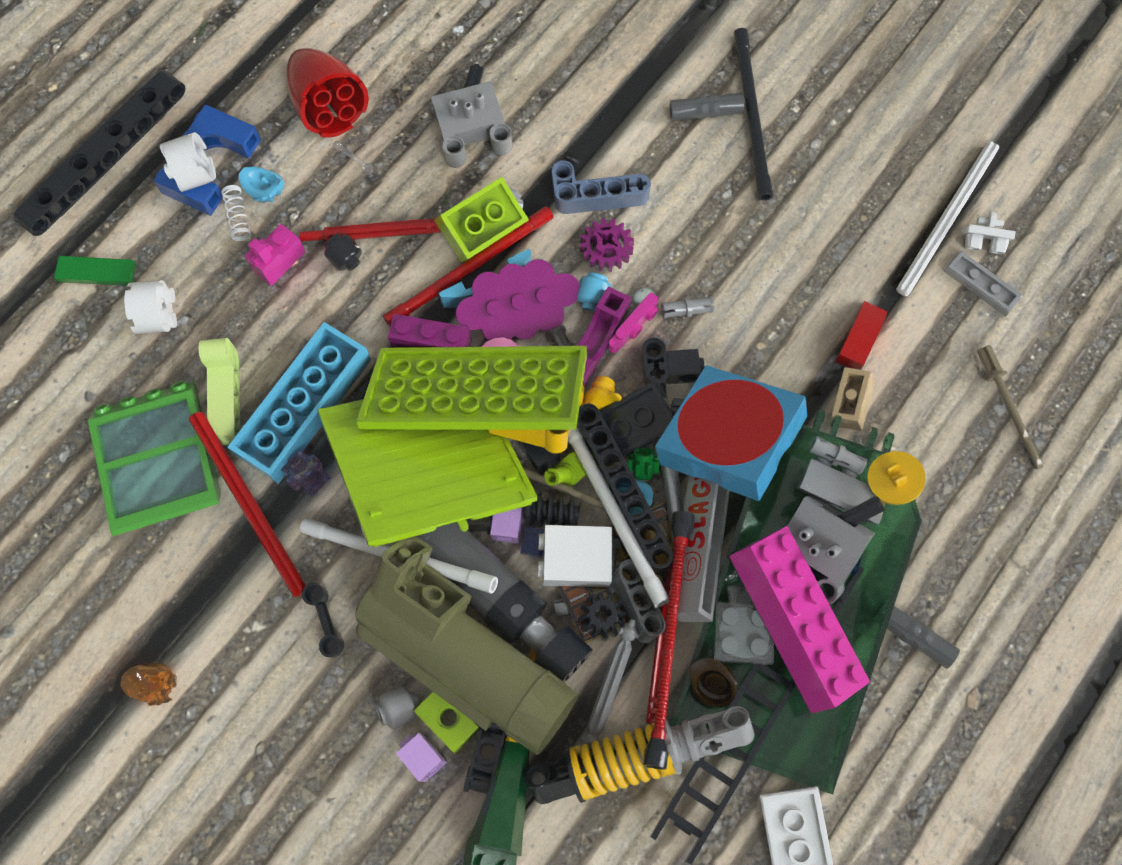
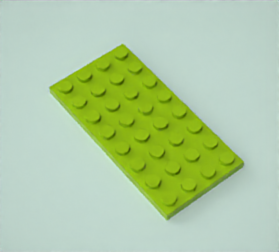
M586 346L381 348L356 423L359 429L576 430L587 348Z

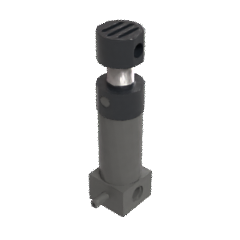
M457 522L437 527L433 532L414 536L433 547L429 558L497 577L498 584L492 594L469 587L467 584L452 579L448 580L472 596L469 605L485 619L484 621L505 642L512 644L518 638H522L533 651L539 654L534 662L547 671H551L564 683L593 652V649L569 626L559 633L552 625L548 624L545 618L541 616L547 607V603L530 586L520 580L469 530L461 531Z

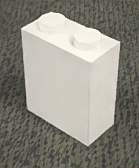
M545 525L544 534H539L538 550H544L543 561H538V577H543V586H610L612 582V527Z

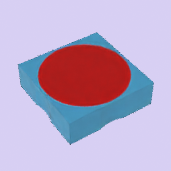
M706 365L655 446L660 465L695 478L710 480L724 489L760 501L777 471L780 458L791 446L807 418L806 398L800 394Z

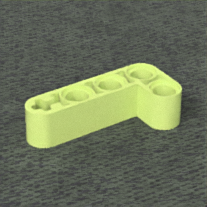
M228 338L200 340L199 356L201 362L207 368V420L221 444L229 445L241 430L238 352Z

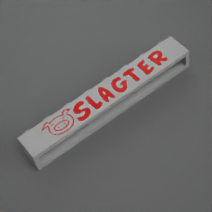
M687 475L688 484L684 496V511L693 513L695 520L694 529L688 539L684 552L685 558L683 559V576L677 617L681 622H713L730 490L724 489L710 480Z

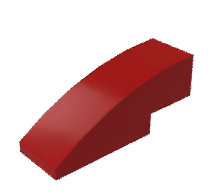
M864 301L835 362L848 368L861 370L876 341L888 311Z

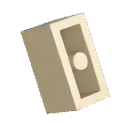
M844 367L831 416L836 427L857 431L863 430L875 384L871 371Z

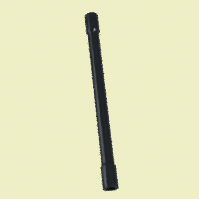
M738 28L733 34L736 52L738 53L758 199L764 201L773 197V191L766 161L749 51L748 31L746 28Z

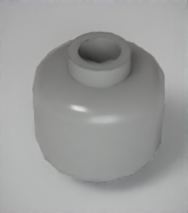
M398 687L381 694L379 703L375 705L381 724L383 726L387 725L391 729H396L416 719L414 710L420 704L415 692L409 693L405 687Z

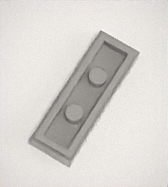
M960 251L944 270L945 273L1004 316H1007L1024 296L963 251Z

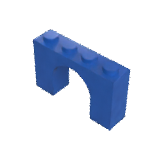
M205 105L196 114L194 122L182 135L197 133L207 147L204 151L210 148L221 147L246 158H250L261 141L255 126L208 105ZM164 166L158 170L153 180L162 194L209 216H212L223 199L220 189L213 182L181 192L175 179H169L166 175Z

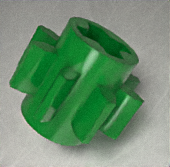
M637 448L634 450V455L629 454L628 467L631 472H634V478L650 480L653 478L654 473H659V458L654 456L652 449Z

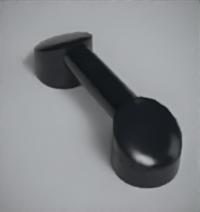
M310 583L303 589L302 598L305 603L315 606L325 635L319 643V650L323 656L335 658L342 653L344 640L336 635L326 605L329 598L328 591L320 584Z

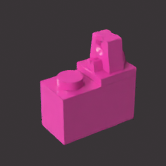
M280 224L265 240L261 239L258 241L254 238L248 244L250 251L244 257L253 272L272 286L306 251L300 239L284 225Z

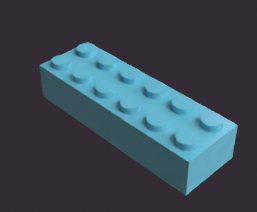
M323 322L227 448L236 457L279 484L321 428L322 423L318 415V409L338 405L371 361L366 347Z

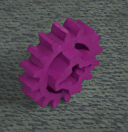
M602 218L601 224L598 225L596 221H593L592 229L585 227V235H581L580 243L582 244H580V252H583L584 261L590 259L589 266L591 268L597 264L599 265V271L607 267L608 271L612 272L613 266L621 269L622 261L628 263L629 255H633L634 247L632 246H634V238L631 237L630 229L624 231L623 222L617 226L615 225V219L607 223L605 218ZM619 239H621L622 242H623V245H624L623 248L621 247V243L619 242ZM591 242L593 243V247H595L594 252L590 246Z

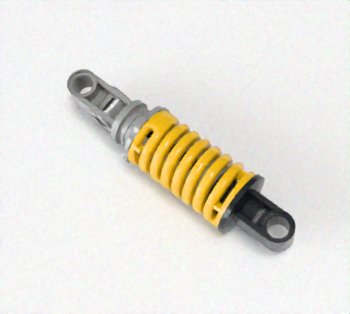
M734 706L713 714H706L690 721L686 719L681 721L680 725L677 724L675 726H670L666 720L664 730L666 732L665 741L668 750L667 769L660 770L643 766L644 750L650 740L651 731L655 728L648 724L645 726V735H643L642 729L639 727L634 729L635 738L632 737L630 731H625L623 733L625 741H622L620 734L613 735L614 744L611 743L609 737H604L602 739V748L598 740L592 741L591 747L587 743L582 744L581 747L580 745L568 746L565 748L566 757L532 766L525 774V782L535 801L539 804H548L575 794L579 802L583 803L593 797L605 795L608 790L615 792L619 787L625 789L629 786V783L636 786L640 780L645 783L649 782L651 777L656 780L661 775L665 777L673 774H682V763L684 761L693 760V762L699 761V758L708 755H716L722 751L746 746L754 739V730L748 711L740 706Z

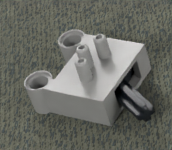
M479 64L470 66L464 88L431 97L433 110L443 139L442 145L447 165L453 168H458L465 164V145L490 139L491 148L497 155H506L513 148L511 129L505 124L492 82L480 84L484 68L479 66Z
M810 494L804 497L788 524V528L808 565L825 575L818 581V584L829 604L834 603L843 594L845 581L875 534L860 523L885 510L884 503L878 496H874L841 513ZM824 583L833 586L834 595H829L824 591Z

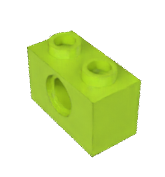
M434 692L414 710L424 723L455 754L479 731V726ZM448 710H454L457 714V720L451 726H445L442 721L443 714Z

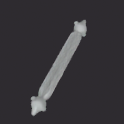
M631 619L622 628H618L621 639L615 645L588 722V733L579 739L582 744L587 743L591 747V742L594 740L599 741L598 735L604 730L632 650L631 641L639 638L634 619Z

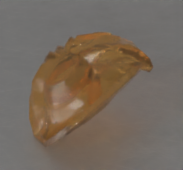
M142 664L132 667L125 672L120 686L123 692L131 698L147 702L148 706H159L162 703L172 701V698L168 695L171 693V689L177 685V676L165 664Z

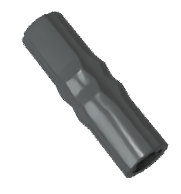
M732 93L670 100L671 121L743 114V94Z
M888 601L881 605L874 616V621L946 669L955 662L960 653L959 648L936 634L930 627L923 625L918 619L909 616Z

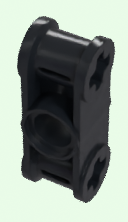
M492 724L486 731L479 726L474 754L464 783V792L472 790L487 794L507 738L505 732L495 724ZM487 745H492L496 748V755L490 760H485L481 757V750ZM475 780L484 781V782H487V784L481 783V782H477V781H475Z

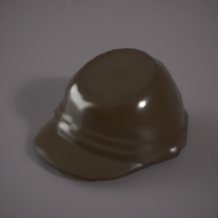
M709 657L698 659L692 663L689 670L692 692L699 701L715 708L729 705L735 698L738 684L731 669L726 664Z

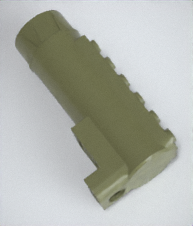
M411 537L396 542L383 552L374 579L357 605L355 617L358 622L356 626L358 636L485 731L494 723L507 736L538 755L559 730L572 710L579 694L551 671H547L465 613L472 596L427 565L433 547L418 537Z

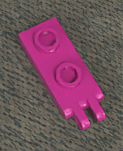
M652 292L647 295L610 339L609 351L611 353H617L631 338L633 340L637 338L646 320L651 321L659 311L657 308L659 298Z

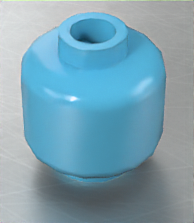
M589 272L587 276L581 277L579 281L580 288L577 294V301L582 303L581 308L595 311L607 287L612 288L606 276Z

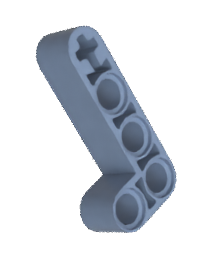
M558 161L552 167L555 207L562 214L644 205L649 200L651 181L646 175L633 174L576 181L574 168L570 162ZM616 191L619 194H612L610 192ZM588 194H593V195H595V196H593V197H588V196H586V195H588ZM562 197H569L570 199L564 200V199H561V198H562Z

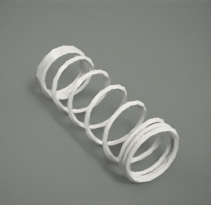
M236 185L226 186L222 189L221 193L225 201L224 207L228 210L226 216L229 218L228 225L231 227L230 236L235 241H244L251 236L250 230L247 229L249 224L238 223L231 226L230 220L242 221L247 216L245 214H237L230 218L228 212H242L245 210V207L242 205L233 206L230 209L226 207L227 203L239 204L243 201V198L239 197L242 194L241 188ZM231 190L239 191L238 193L233 195H226V193ZM236 198H240V199H241L240 202H236V203L228 202V201H230V200H232V199H236ZM235 207H243L240 211H231ZM240 215L245 216V218L239 220L232 219ZM240 224L247 225L244 228H235V226ZM238 232H247V233H248V234H246V235H244V236H235V235H234L235 233H238Z

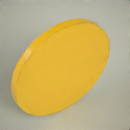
M892 451L880 455L872 462L868 470V485L872 493L883 502L892 505H902L915 500L922 493L926 482L925 470L920 461L914 456L901 451Z

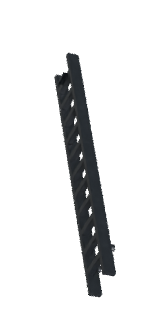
M860 566L855 569L844 587L843 594L832 608L835 616L839 613L864 570ZM813 567L810 568L815 579L818 581L825 576ZM824 583L826 586L834 590L832 585ZM771 636L768 642V651L771 646L777 649ZM766 654L760 657L757 656L737 689L734 700L726 708L727 710L736 706L744 693L772 712L762 729L752 723L754 734L758 737L748 754L737 747L727 750L743 761L734 778L731 779L704 761L705 757L699 758V761L694 762L649 836L656 840L669 818L674 821L673 825L689 836L691 834L696 836L698 839L685 860L689 865H692L796 686L793 678L789 681L762 663ZM757 670L786 688L777 704H774L748 687ZM699 767L728 786L718 805L689 786ZM684 793L713 812L703 831L673 811Z

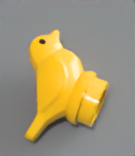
M598 376L592 382L591 389L586 392L583 404H593L600 411L613 402L621 401L622 397L620 394L614 393L615 382L611 378Z

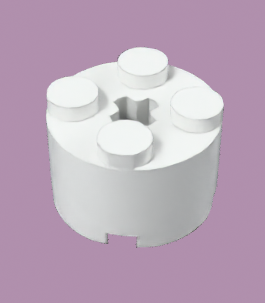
M197 133L187 134L160 144L161 152L167 164H164L165 173L169 179H175L181 192L202 186L216 179L213 160L211 156L207 157L204 151L207 147Z
M162 280L128 283L127 286L131 287V290H125V312L127 320L133 319L135 326L130 328L135 334L168 332L171 328H176L177 318L172 309V303L175 302L173 288H168Z

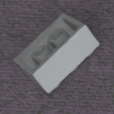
M818 456L816 460L812 458L808 460L795 489L807 495L812 494L823 502L844 512L875 496L869 488L868 481L863 483L857 480L858 475L847 469L842 468L841 472L831 468L832 464H830V461ZM883 512L865 522L879 524Z

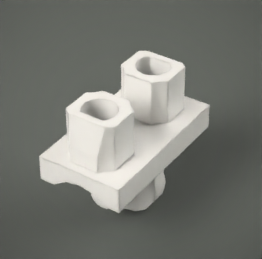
M989 211L986 218L979 216L977 218V224L984 226L969 224L967 228L963 227L961 234L966 236L965 249L981 250L983 239L991 240L990 253L1004 254L1009 241L1015 238L1016 231L994 228H1003L1004 220H998L997 213Z

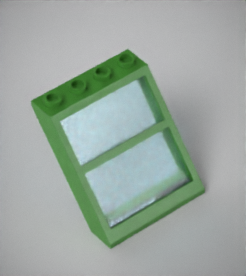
M180 381L162 391L159 388L146 392L145 396L138 398L129 396L120 400L118 404L111 406L109 404H102L93 409L88 419L112 536L219 504L221 490L214 462L189 422L191 415L196 412H202L194 381L189 383Z

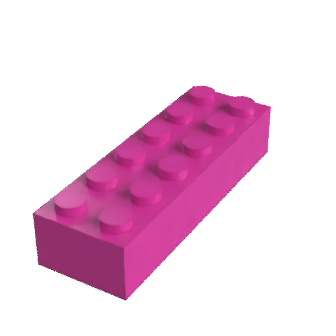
M788 526L758 539L729 556L811 713L836 708L870 683Z

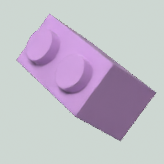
M420 733L408 735L399 744L401 749L396 753L419 782H427L448 763L427 736Z

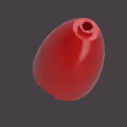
M302 48L295 50L290 55L286 68L287 89L295 112L306 129L319 134L321 137L330 138L339 136L354 128L352 123L356 122L362 112H366L369 101L367 88L355 72L341 60L321 50ZM328 104L330 105V107L333 109V111L336 113V115H337L338 117H334V116H333V113H332V112L330 111V109L327 107Z

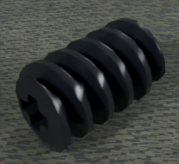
M539 492L537 501L524 507V517H526L527 525H531L536 518L538 527H542L546 520L548 525H555L558 522V525L566 526L567 524L569 526H577L582 500L578 506H575L574 498H570L566 505L564 504L563 496H560L555 503L553 495L549 494L546 501H544L542 492Z

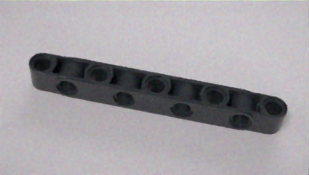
M167 71L158 72L16 209L13 215L14 221L33 236H40L45 233L184 96L185 85Z

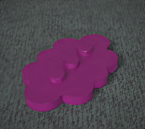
M534 259L524 267L517 264H507L501 268L498 274L484 272L474 279L472 283L473 296L463 299L457 305L456 319L461 326L469 327L470 330L482 329L488 341L494 338L511 339L513 336L520 339H530L539 329L553 331L559 328L564 320L563 307L570 306L577 301L580 285L573 275L567 273L555 275L552 266L542 259Z

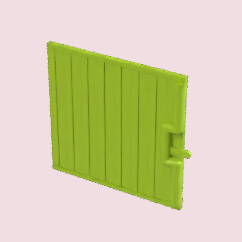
M363 400L318 409V415L368 547L372 545L373 547H378L433 532L437 527L457 522L460 530L465 532L468 530L466 519L477 520L529 506L532 502L537 501L538 496L509 439L490 434L489 430L359 429L356 421Z

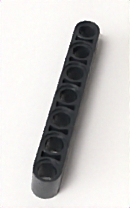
M593 404L581 405L577 421L578 427L599 470L654 573L657 575L667 574L673 566V552L599 409ZM587 416H593L595 418V420L591 423H585L582 421ZM598 438H604L607 440V442L601 446L594 444V441ZM612 460L619 463L613 469L605 466L607 462ZM623 483L631 486L627 492H620L617 490V487ZM632 507H640L643 509V512L638 516H633L629 513V510ZM646 530H651L656 536L652 540H645L641 537V534ZM663 554L669 560L663 565H658L653 559L656 555Z

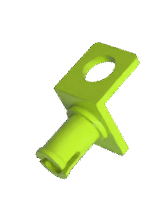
M572 452L554 468L548 469L544 474V479L550 486L563 483L573 487L587 474L576 453Z

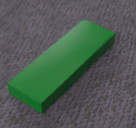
M59 256L54 279L57 282L127 286L128 283H132L136 263L130 259Z

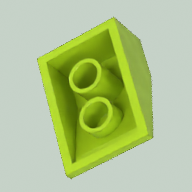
M503 177L495 180L434 219L460 262L468 260L529 220Z

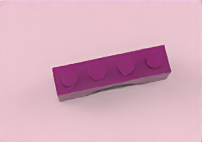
M609 286L598 302L592 320L577 345L586 346L587 348L583 380L584 388L606 352L610 339L616 334L617 329L621 326L630 310L631 297Z

